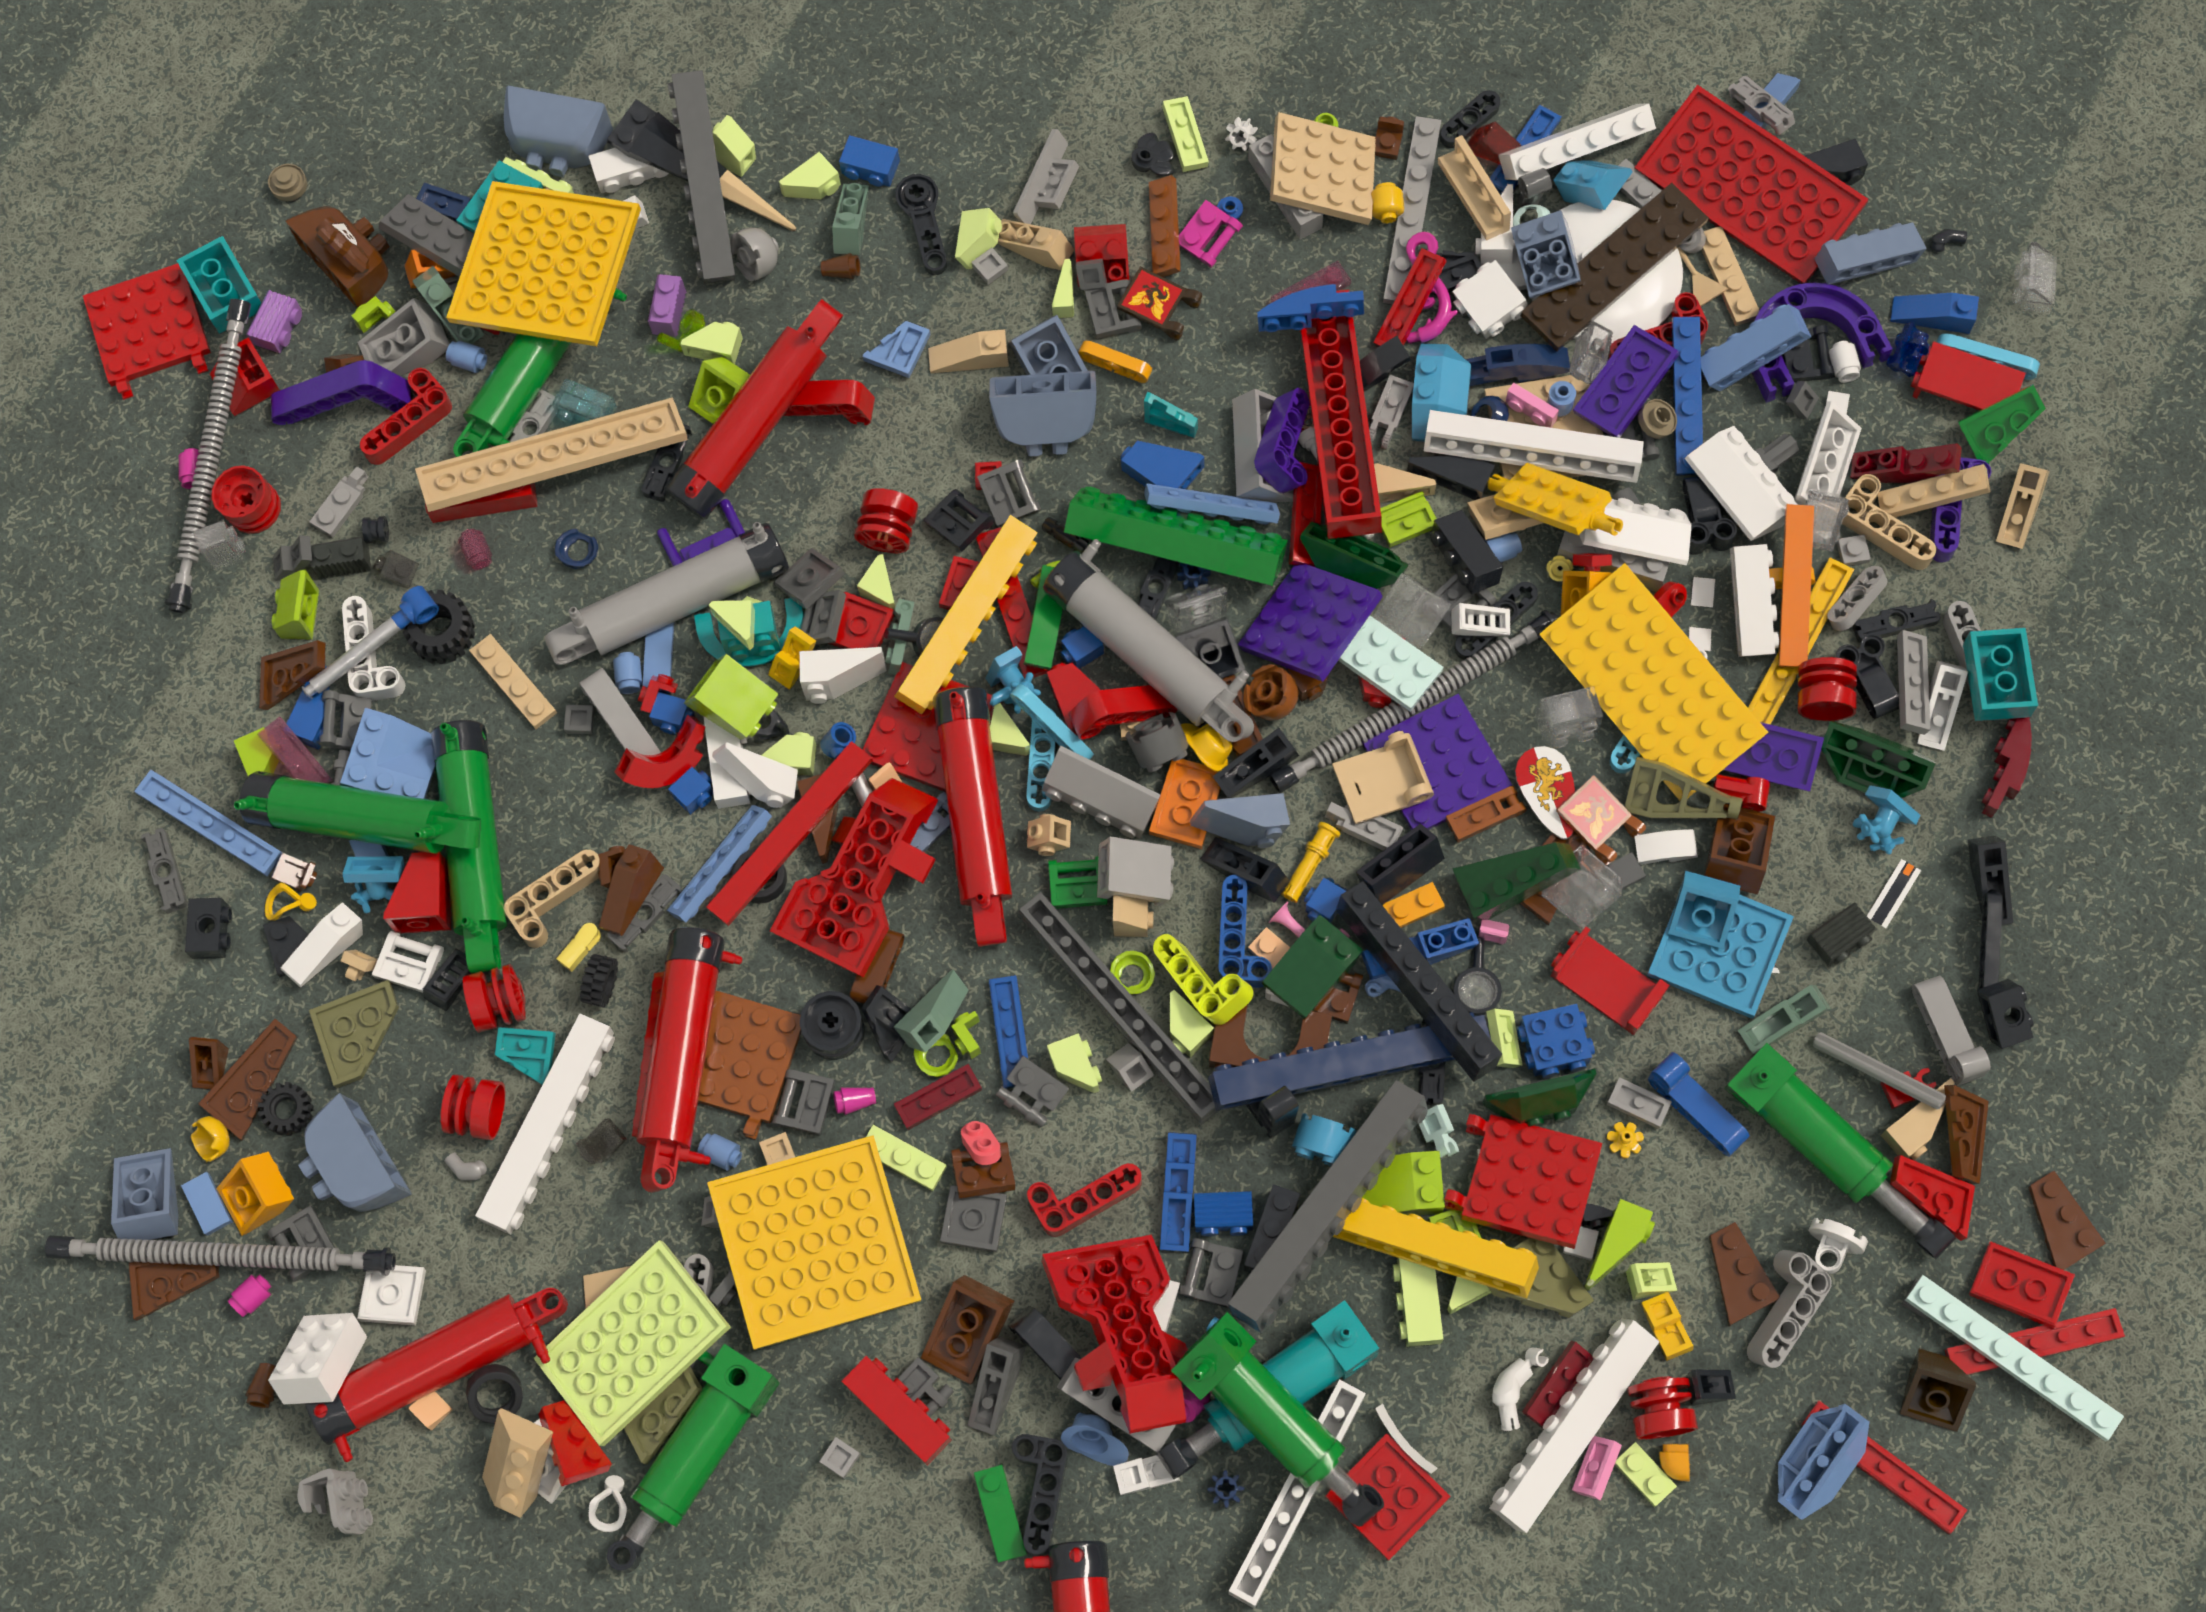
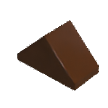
M190 1037L189 1051L192 1087L212 1089L224 1075L229 1048L218 1039Z

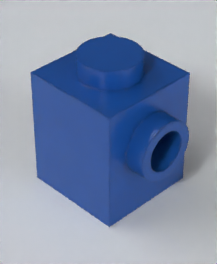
M1085 626L1079 630L1073 629L1069 631L1061 640L1062 651L1060 654L1066 664L1073 663L1078 669L1104 654L1103 643Z
M658 692L649 717L652 724L660 727L661 731L675 735L676 732L680 731L687 715L694 717L695 712L684 704L685 699Z
M693 767L668 788L671 796L690 815L699 807L703 808L708 805L714 794L711 778L703 770L698 773Z
M1323 878L1316 889L1312 887L1304 899V902L1307 903L1305 912L1308 913L1307 917L1314 921L1321 915L1331 923L1338 913L1336 907L1340 895L1346 891Z

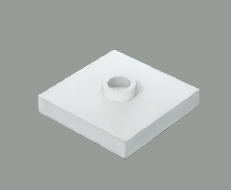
M395 1265L394 1271H390L388 1276H382L381 1273L366 1272L357 1319L361 1322L416 1326L426 1274L425 1268Z

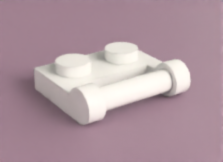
M390 931L372 975L374 978L384 981L389 980L393 984L423 993V988L433 977L437 964L441 960L444 947L436 944L433 946L401 937L400 933ZM396 947L428 956L425 963L393 952Z

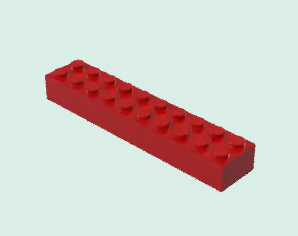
M1349 289L1336 291V293L1349 292ZM1346 316L1330 317L1328 319L1313 318L1311 319L1312 328H1304L1300 330L1328 539L1382 533V516L1353 317Z

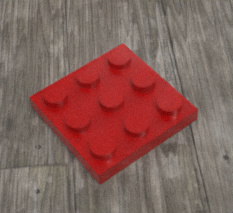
M1387 1433L1347 1473L1356 1484L1372 1486L1383 1498L1384 1508L1364 1526L1358 1527L1353 1523L1351 1524L1388 1561L1451 1497ZM1331 1489L1325 1495V1498L1347 1519L1342 1509V1499Z

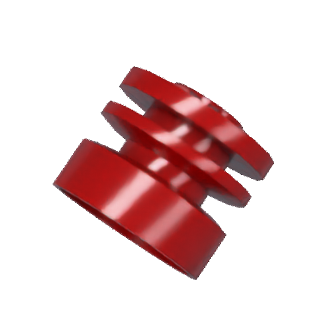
M244 465L231 467L223 471L213 485L212 501L215 508L239 531L248 534L260 533L270 528L277 520L281 511V499L277 491L254 468Z
M884 488L867 490L863 495L860 508L862 516L858 518V527L854 532L855 540L875 551L892 554L906 552L910 546V538L912 537V528L910 527L915 523L919 508L918 503L908 495L895 490Z
M1835 657L1813 658L1799 665L1798 686L1802 690L1798 692V714L1804 718L1819 721L1844 720L1856 714V692L1853 689L1856 687L1857 665L1849 660Z
M511 964L503 965V978L497 967L492 968V982H488L482 971L463 977L466 1004L472 1023L478 1033L497 1028L498 1014H501L502 1019L507 1025L512 1024V1012L517 1022L526 1019V1001L523 987Z
M452 1075L442 1100V1131L448 1134L456 1132L457 1135L463 1136L470 1127V1133L473 1138L493 1140L500 1129L505 1107L506 1092L504 1083L482 1079L477 1086L474 1077L464 1078L463 1075Z
M1657 1377L1628 1387V1396L1642 1397L1630 1403L1631 1408L1645 1409V1414L1633 1419L1636 1439L1647 1440L1690 1433L1698 1429L1695 1410L1680 1407L1681 1403L1692 1399V1393H1678V1391L1690 1387L1688 1378Z

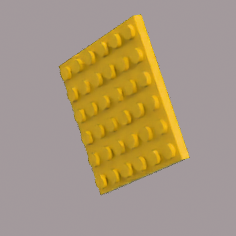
M492 181L446 317L449 323L597 347L641 211L639 203Z
M874 1135L707 1182L753 1350L921 1301Z

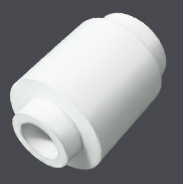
M1848 341L1835 343L1832 346L1833 348L1829 350L1835 377L1842 383L1856 380L1860 377L1859 371L1861 366L1855 345L1848 343Z

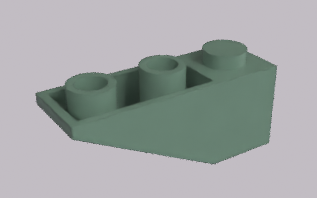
M858 183L843 184L832 226L834 254H860L869 185H860Z
M434 266L412 281L457 342L463 341L472 344L484 336L479 327L449 323L446 317L454 293Z
M951 970L894 1028L909 1047L926 1053L945 1034L969 991L956 972Z

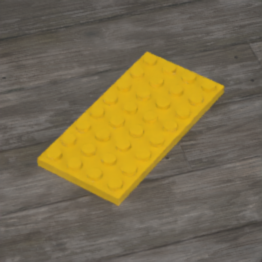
M1626 563L1539 634L1645 759L1665 763L1706 784L1768 733ZM1664 780L1663 782L1680 801L1683 795L1682 789L1678 785ZM1691 790L1688 794V798L1691 795H1693L1696 791Z

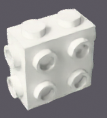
M1496 260L1482 265L1477 270V274L1470 279L1466 278L1460 281L1453 291L1456 298L1453 304L1461 315L1465 312L1471 319L1468 321L1470 327L1476 334L1481 332L1485 339L1489 336L1498 335L1505 328L1504 325L1511 320L1516 321L1520 319L1521 311L1528 306L1524 296Z

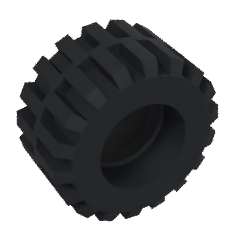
M432 590L427 591L439 607V611L435 617L426 623H409L403 628L404 637L421 659L426 658L428 662L433 664L435 659H437L439 664H445V659L449 658L450 662L456 660L455 655L459 653L462 657L466 653L464 651L465 646L467 648L471 647L472 642L469 638L475 637L473 630L475 628L474 621L463 601L459 597L456 598L453 593L448 592L446 595L444 590H437V594H434ZM439 617L452 619L450 627L443 634L438 636L425 635L428 624Z

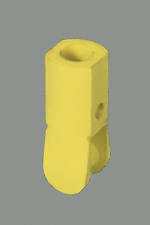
M593 923L584 924L575 938L556 958L558 962L572 972L588 954V951L600 941V931Z

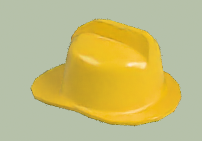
M1188 723L1181 724L1188 744L1201 762L1217 772L1228 765L1227 757L1232 751L1231 741L1226 740L1209 724L1201 728Z

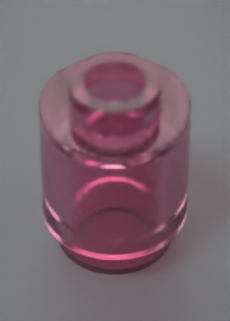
M473 528L462 532L461 537L458 539V544L467 564L473 570H480L489 566L492 563V552L483 532Z

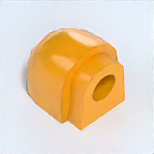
M1662 1444L1659 1459L1663 1471L1674 1480L1690 1482L1689 1444Z

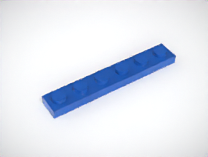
M1673 317L1672 347L1679 351V356L1673 363L1674 411L1677 415V425L1674 430L1675 475H1697L1685 458L1703 444L1700 317Z

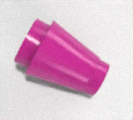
M840 1087L839 1091L833 1092L837 1114L844 1113V1115L876 1104L873 1087Z

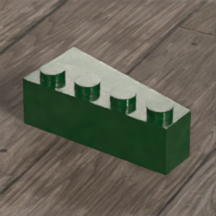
M1557 842L1452 868L1473 917L1485 920L1499 915L1581 870L1570 844Z

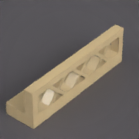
M1462 135L1456 137L1455 150L1438 157V164L1487 241L1510 231L1511 211Z

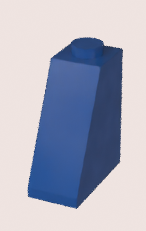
M1137 441L1132 447H1127L1120 458L1122 471L1144 487H1146L1147 483L1187 489L1204 468V456L1199 453Z

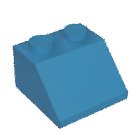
M1592 160L1567 161L1555 177L1554 182L1565 202H1580L1593 208L1605 210L1633 171L1631 168Z
M1685 871L1668 934L1723 949L1739 901L1740 886Z

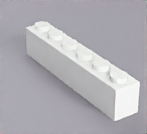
M1649 103L1635 104L1504 152L1498 156L1505 180H1518L1520 176L1541 168L1548 169L1654 130L1656 126Z

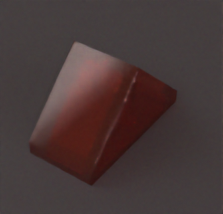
M1496 121L1476 129L1467 143L1475 156L1500 165L1499 154L1521 147V144Z

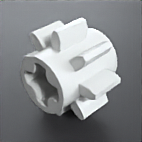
M1237 117L1234 121L1235 126L1229 124L1226 127L1230 134L1225 140L1231 141L1233 144L1232 149L1242 147L1246 151L1249 145L1248 142L1251 144L1256 142L1257 139L1252 135L1258 128L1252 127L1250 118L1247 121H1241ZM1240 130L1244 132L1243 138L1239 136Z

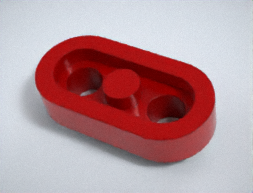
M1670 581L1665 583L1653 596L1672 618L1684 605L1687 591L1682 584Z

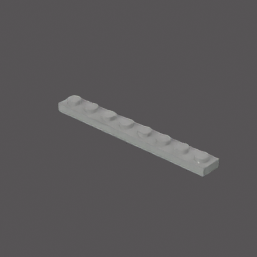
M1418 116L1415 119L1403 186L1404 213L1398 216L1383 303H1394L1413 266L1408 258L1406 245L1413 235L1422 232L1441 126V120ZM1418 245L1415 248L1416 257L1418 256V250L1420 245Z

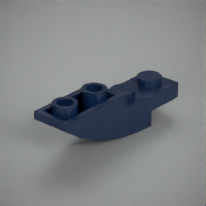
M1513 344L1485 348V355L1466 359L1471 364L1469 386L1517 377L1520 383L1571 372L1568 349L1562 347L1556 352L1550 345Z

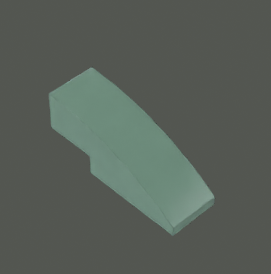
M1809 985L1788 1000H1783L1740 1028L1738 1032L1752 1054H1755L1766 1043L1772 1045L1815 1020L1831 1008L1817 986Z

